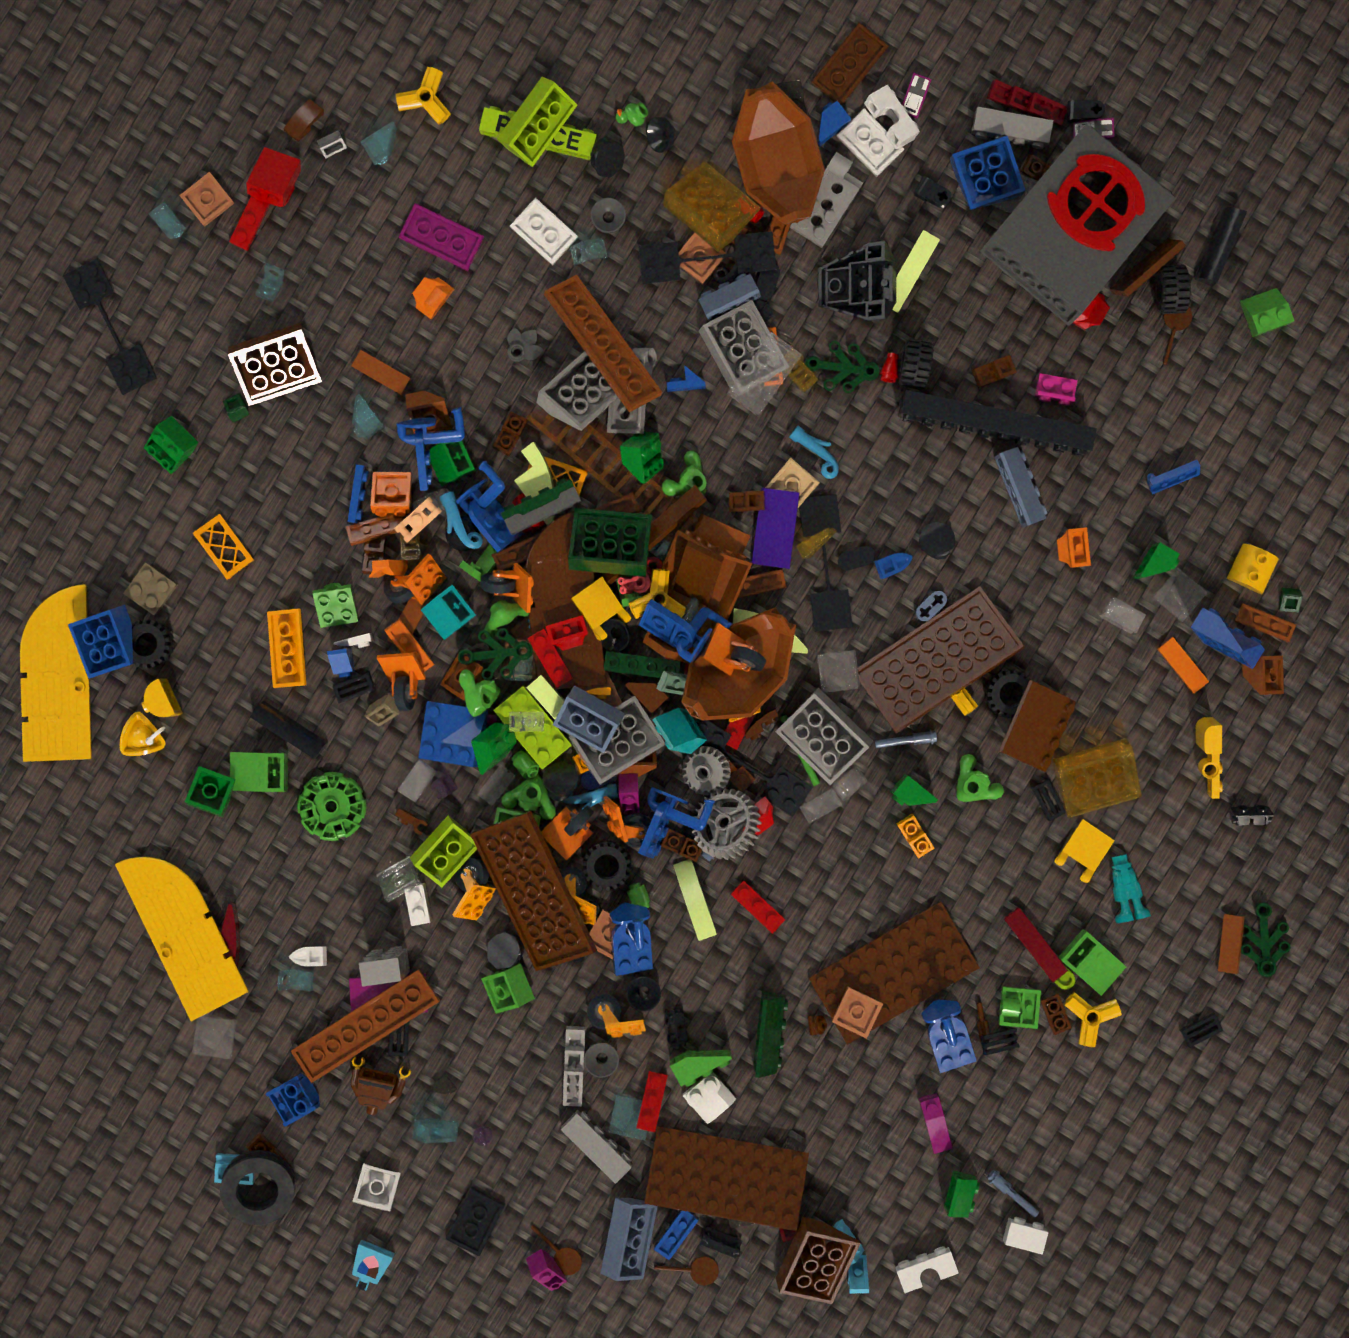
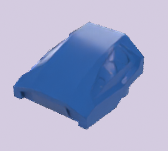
M301 1073L266 1093V1096H269L282 1118L284 1127L320 1107L319 1094L308 1077Z

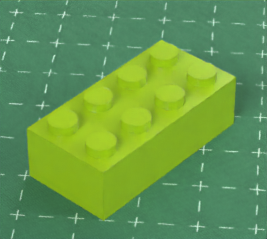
M522 686L493 710L504 724L513 725L516 739L542 770L572 746L561 729L553 726L554 721L525 686Z

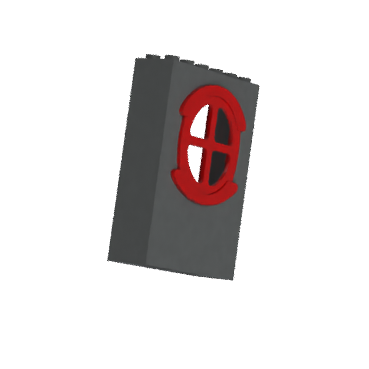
M1086 123L980 252L1070 326L1089 306L1174 201L1175 197L1169 190L1164 189L1158 184L1155 178L1146 174L1138 164L1133 163L1127 158L1125 153L1115 148L1108 139L1102 137L1094 127ZM1093 171H1102L1108 173L1111 176V180L1100 194L1097 195L1080 182V176ZM1117 183H1120L1125 188L1127 194V209L1123 216L1118 214L1104 201L1105 197ZM1071 187L1077 188L1091 200V205L1079 219H1074L1068 208V195ZM1096 208H1100L1116 221V226L1105 231H1090L1084 227V223Z

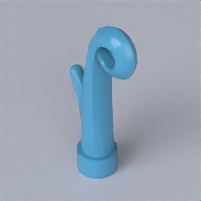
M798 425L789 438L824 459L826 463L821 467L822 475L827 479L835 478L839 471L838 463L829 451L823 447L831 446V443L810 436ZM827 467H832V473L827 471Z
M454 492L441 495L439 498L442 506L445 507L447 515V533L450 534L452 527H454L455 532L464 545L472 549L481 547L483 544L482 536L478 532H471L467 535ZM471 538H476L477 542L471 541Z
M614 783L607 785V787L572 796V793L562 802L567 804L587 803L582 808L583 810L587 805L592 807L604 801V796L611 800L619 798L618 787Z

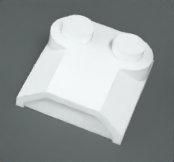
M714 1072L707 1077H702L682 1094L688 1104L694 1108L707 1124L716 1119L736 1100V1097Z
M363 1163L353 1202L390 1212L401 1173Z

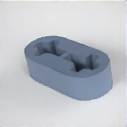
M935 591L930 594L917 607L915 611L917 619L923 622L930 620L945 606L947 596L942 591ZM934 595H941L943 597L941 599L942 604L931 605L935 601ZM929 606L931 608L927 612L929 616L920 617V609H926Z

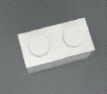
M426 884L406 886L404 892L411 926L430 923L433 919Z
M1014 1217V1219L1008 1218L1003 1242L1008 1246L1043 1255L1048 1231L1043 1224L1038 1222L1030 1224L1026 1223L1025 1219Z

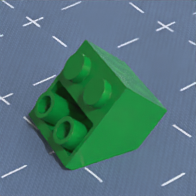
M170 416L156 425L144 449L164 469L173 474L193 453L199 442Z
M644 432V434H634L620 445L622 464L641 483L645 484L663 469L664 461L661 455L659 433Z
M463 440L439 443L429 449L432 467L442 487L477 471Z

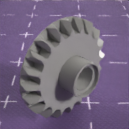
M701 746L692 754H687L683 760L682 776L689 789L695 791L696 794L699 793L703 796L710 795V793L716 794L717 790L722 791L728 784L731 773L730 765L727 758L718 749ZM701 768H705L708 771V776L702 774Z

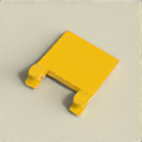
M600 577L571 598L599 641L607 638V633L600 625L616 613L618 618L625 623L631 620V616L622 607L603 577Z
M1082 819L1054 862L1062 866L1068 856L1086 867V870L1080 876V880L1088 883L1115 840Z

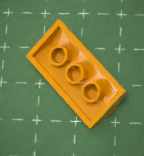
M301 609L267 612L273 688L307 685Z

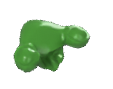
M693 450L687 451L684 455V462L688 467L679 477V482L666 479L662 483V490L668 496H683L694 485L705 496L707 482L703 475L701 458L697 452Z
M506 600L498 601L490 608V619L485 625L484 630L488 631L494 639L497 637V631L500 627L509 624L518 615L528 617L529 613H526L517 603H509Z
M468 669L462 670L459 675V682L464 690L466 706L471 716L481 715L499 698L501 690L496 686L494 680H483L475 683L474 675Z
M966 754L962 756L959 762L960 775L956 787L957 799L963 802L1001 798L1004 793L1003 786L1000 783H992L990 785L988 774H984L979 770L973 771L977 761L974 755Z
M539 774L534 778L524 780L515 789L505 793L502 797V805L507 809L514 808L519 801V806L525 811H534L540 807L539 813L544 820H551L556 815V808L552 804L547 788L543 786V779Z

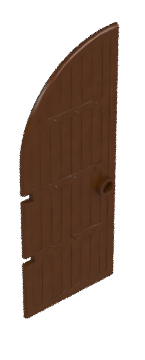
M574 511L552 521L539 534L530 549L525 571L532 576L534 581L531 595L533 602H535V607L531 608L529 613L531 636L542 629H545L547 632L545 627L547 625L582 615L571 598L594 582L593 572L569 570L568 557ZM585 618L584 621L588 634L583 640V645L564 651L554 645L573 679L556 688L537 654L533 652L536 679L543 675L554 689L573 688L574 685L581 687L606 684L602 642L597 640Z

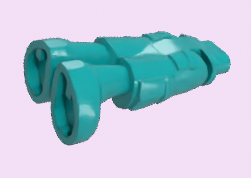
M1127 854L1112 857L1114 865L1111 866L1114 869L1112 871L1115 902L1117 901L1121 904V912L1115 917L1116 923L1133 921L1134 918L1137 920L1150 917L1149 909L1144 908L1140 900L1143 896L1141 885L1137 881L1136 874L1131 866L1132 863L1128 862ZM1129 899H1132V902H1133V906H1134V917H1133V914H1132L1131 909H1130V905H1129V901H1128Z

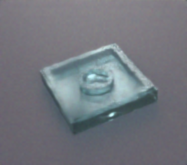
M617 1094L608 1132L646 1141L648 1131L636 1129L642 1099Z

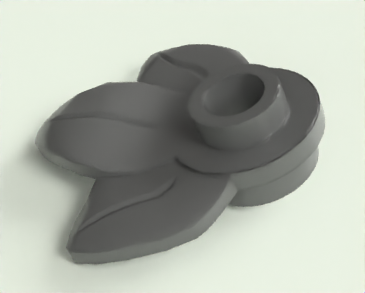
M513 328L508 334L507 340L510 345L508 357L513 362H521L524 359L535 360L543 353V349L535 345L537 341L536 330H528L521 334L516 328ZM517 349L521 351L519 356L514 355V351Z

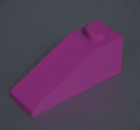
M937 1093L918 1098L933 1153L936 1154L952 1149L944 1113Z

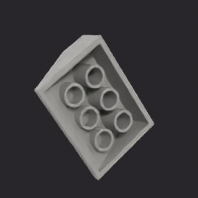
M753 300L704 324L699 329L701 337L735 398L789 368Z
M584 351L539 391L536 403L551 416L582 431L610 406L618 396Z
M819 687L775 731L829 785L846 771L873 742Z
M635 696L615 707L625 713L604 753L569 735V741L599 785L665 745L662 737Z

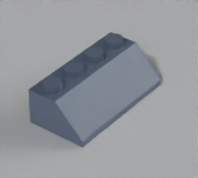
M1016 447L996 455L994 459L1021 527L1024 528L1046 519L1047 510L1044 504H1040L1038 499L1040 493L1037 486H1033L1031 481L1033 475L1030 468L1025 466L1024 461H1026L1024 452Z
M615 1198L602 1263V1275L615 1281L644 1279L658 1206L644 1204L645 1201L639 1199Z

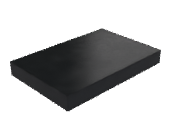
M471 1187L446 1236V1240L480 1256L506 1204Z

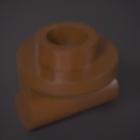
M822 1015L808 1016L810 1035H822L827 1028V1022Z

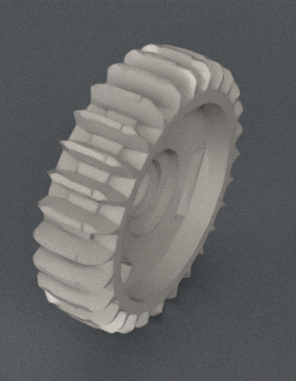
M724 788L723 792L717 790V795L710 793L711 798L704 797V799L715 800L707 821L714 839L709 841L706 824L703 830L692 831L696 835L694 840L698 842V846L703 852L711 857L718 859L723 857L728 860L729 856L735 859L736 853L742 856L743 849L749 851L747 846L749 844L754 846L752 839H758L755 832H760L757 825L762 824L757 820L761 817L757 812L759 810L758 807L755 806V802L748 795L739 790L731 789L729 791ZM737 802L738 806L737 808L722 807V804ZM699 803L701 809H695L698 815L693 817L700 818L705 803ZM724 818H728V825L724 828H721V820ZM744 829V831H743L742 835L739 837V839H737V840L734 842V840L738 837V835H739V834L741 833V831Z

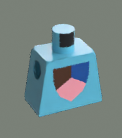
M361 1240L357 1248L352 1275L359 1277L356 1287L366 1291L370 1282L378 1284L395 1253Z

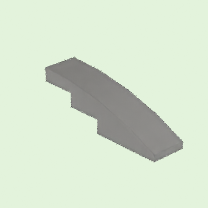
M566 1026L563 1106L582 1107L586 1027Z

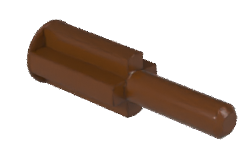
M977 1002L979 1017L977 1026L980 1038V1036L990 1034L988 1020H985L982 1002Z

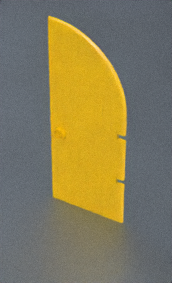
M86 584L62 589L48 597L35 609L24 628L20 644V673H27V678H21L22 717H28V722H22L23 762L92 759L90 680L68 626L70 623L88 618Z
M134 857L115 864L190 1021L249 992L232 956L226 959L224 955L229 950L213 917L211 916L207 919L205 916L210 910L200 890L184 871L167 861L153 857Z

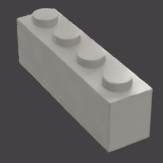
M977 107L971 134H975L977 138L986 139L991 137L994 140L1008 136L1009 141H1013L1015 145L1023 146L1029 144L1033 148L1043 149L1050 142L1053 120Z
M577 1110L562 1125L561 1131L616 1184L632 1168V1159L627 1153H621L617 1149L618 1145L611 1138L608 1140L603 1135L604 1131L598 1125L594 1126L590 1122L591 1118L585 1112L581 1113Z

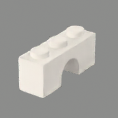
M888 85L870 94L864 102L874 119L881 115H886L892 119L894 125L890 127L885 135L896 150L913 141L920 131L916 122L912 121L906 108L901 105L895 92Z
M939 1247L931 1254L923 1253L912 1261L904 1260L898 1263L895 1269L904 1293L923 1287L920 1275L925 1269L932 1268L936 1270L941 1280L959 1273L949 1247Z

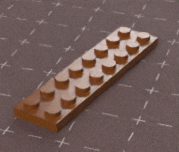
M578 275L545 290L544 295L629 413L661 396L662 391Z
M419 968L403 978L402 981L392 985L292 1049L291 1053L310 1082L313 1083L440 1002V999Z

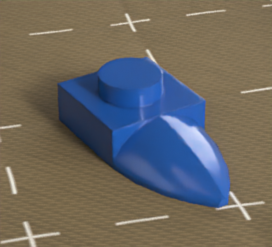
M896 553L874 561L880 579L901 572L910 564L913 557L906 553Z

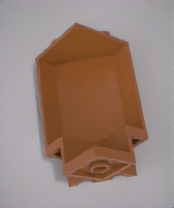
M702 513L694 531L686 529V532L677 530L661 569L670 571L667 595L686 607L682 619L690 624L699 610L707 607L728 621L753 564L743 554L751 535ZM688 541H692L724 557L708 606L673 590ZM656 595L654 601L660 602L662 595ZM708 618L697 635L703 637L709 628L714 630L716 623ZM647 631L643 643L663 657L689 663L679 656L677 648L672 647ZM692 646L687 651L692 654L695 648Z

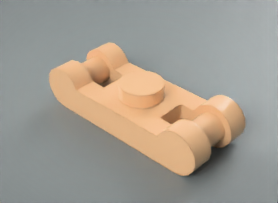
M430 496L394 528L397 533L400 532L403 535L406 543L442 512L440 507L437 508L432 503L433 500ZM426 507L431 512L430 515L425 512L424 509ZM409 524L413 530L409 532L405 527Z

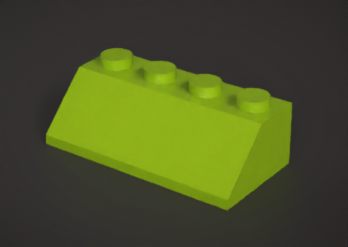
M541 77L500 133L497 140L510 152L533 167L577 107V104L554 81Z

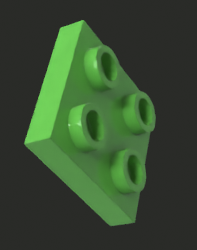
M331 583L324 586L323 589L313 590L312 594L320 628L358 622L359 618L351 584L341 586L339 583Z
M1002 986L998 1024L1001 1026L1038 1029L1041 990Z

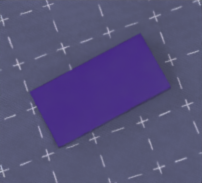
M762 487L761 491H765V510L758 511L752 563L790 569L800 492Z

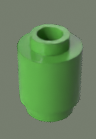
M519 751L512 757L513 766L523 778L531 779L538 774L539 765L529 753Z
M640 882L629 885L630 889L627 890V894L631 904L649 908L651 900L645 885H640Z

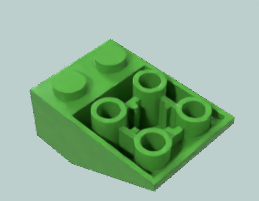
M230 752V778L235 779L233 791H288V753Z
M1084 929L1080 931L1058 957L1101 996L1126 968L1121 961Z
M730 1050L685 1051L670 1060V1067L680 1086L686 1085L688 1087L696 1082V1078L700 1076L707 1077L712 1074L713 1069L716 1067L723 1068L730 1064L729 1060L732 1059V1054Z

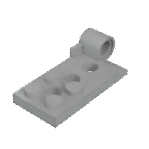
M838 152L835 153L824 172L811 217L798 223H792L790 226L791 229L823 248L863 182L847 173L853 162ZM834 184H839L842 187V192L835 194L831 187ZM824 200H829L832 203V208L825 210L822 208L821 203ZM814 216H818L821 218L822 223L819 226H814L811 223V219Z
M634 348L632 351L652 377V367L655 366L657 360L656 351L653 348ZM617 398L608 408L607 433L644 434L646 404L631 411L629 417L625 419L624 411L626 407Z

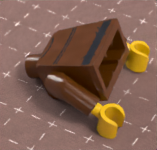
M354 1057L352 1064L355 1066V1069L352 1070L351 1088L355 1096L358 1097V1103L367 1106L366 1112L368 1114L375 1115L378 1109L384 1110L387 1104L394 1103L401 1096L406 1084L405 1078L410 1075L411 1070L409 1069L407 1075H403L401 1073L402 1066L399 1070L400 1078L398 1079V1075L362 1067L365 1064L364 1057L361 1058V1064L357 1065V1057Z

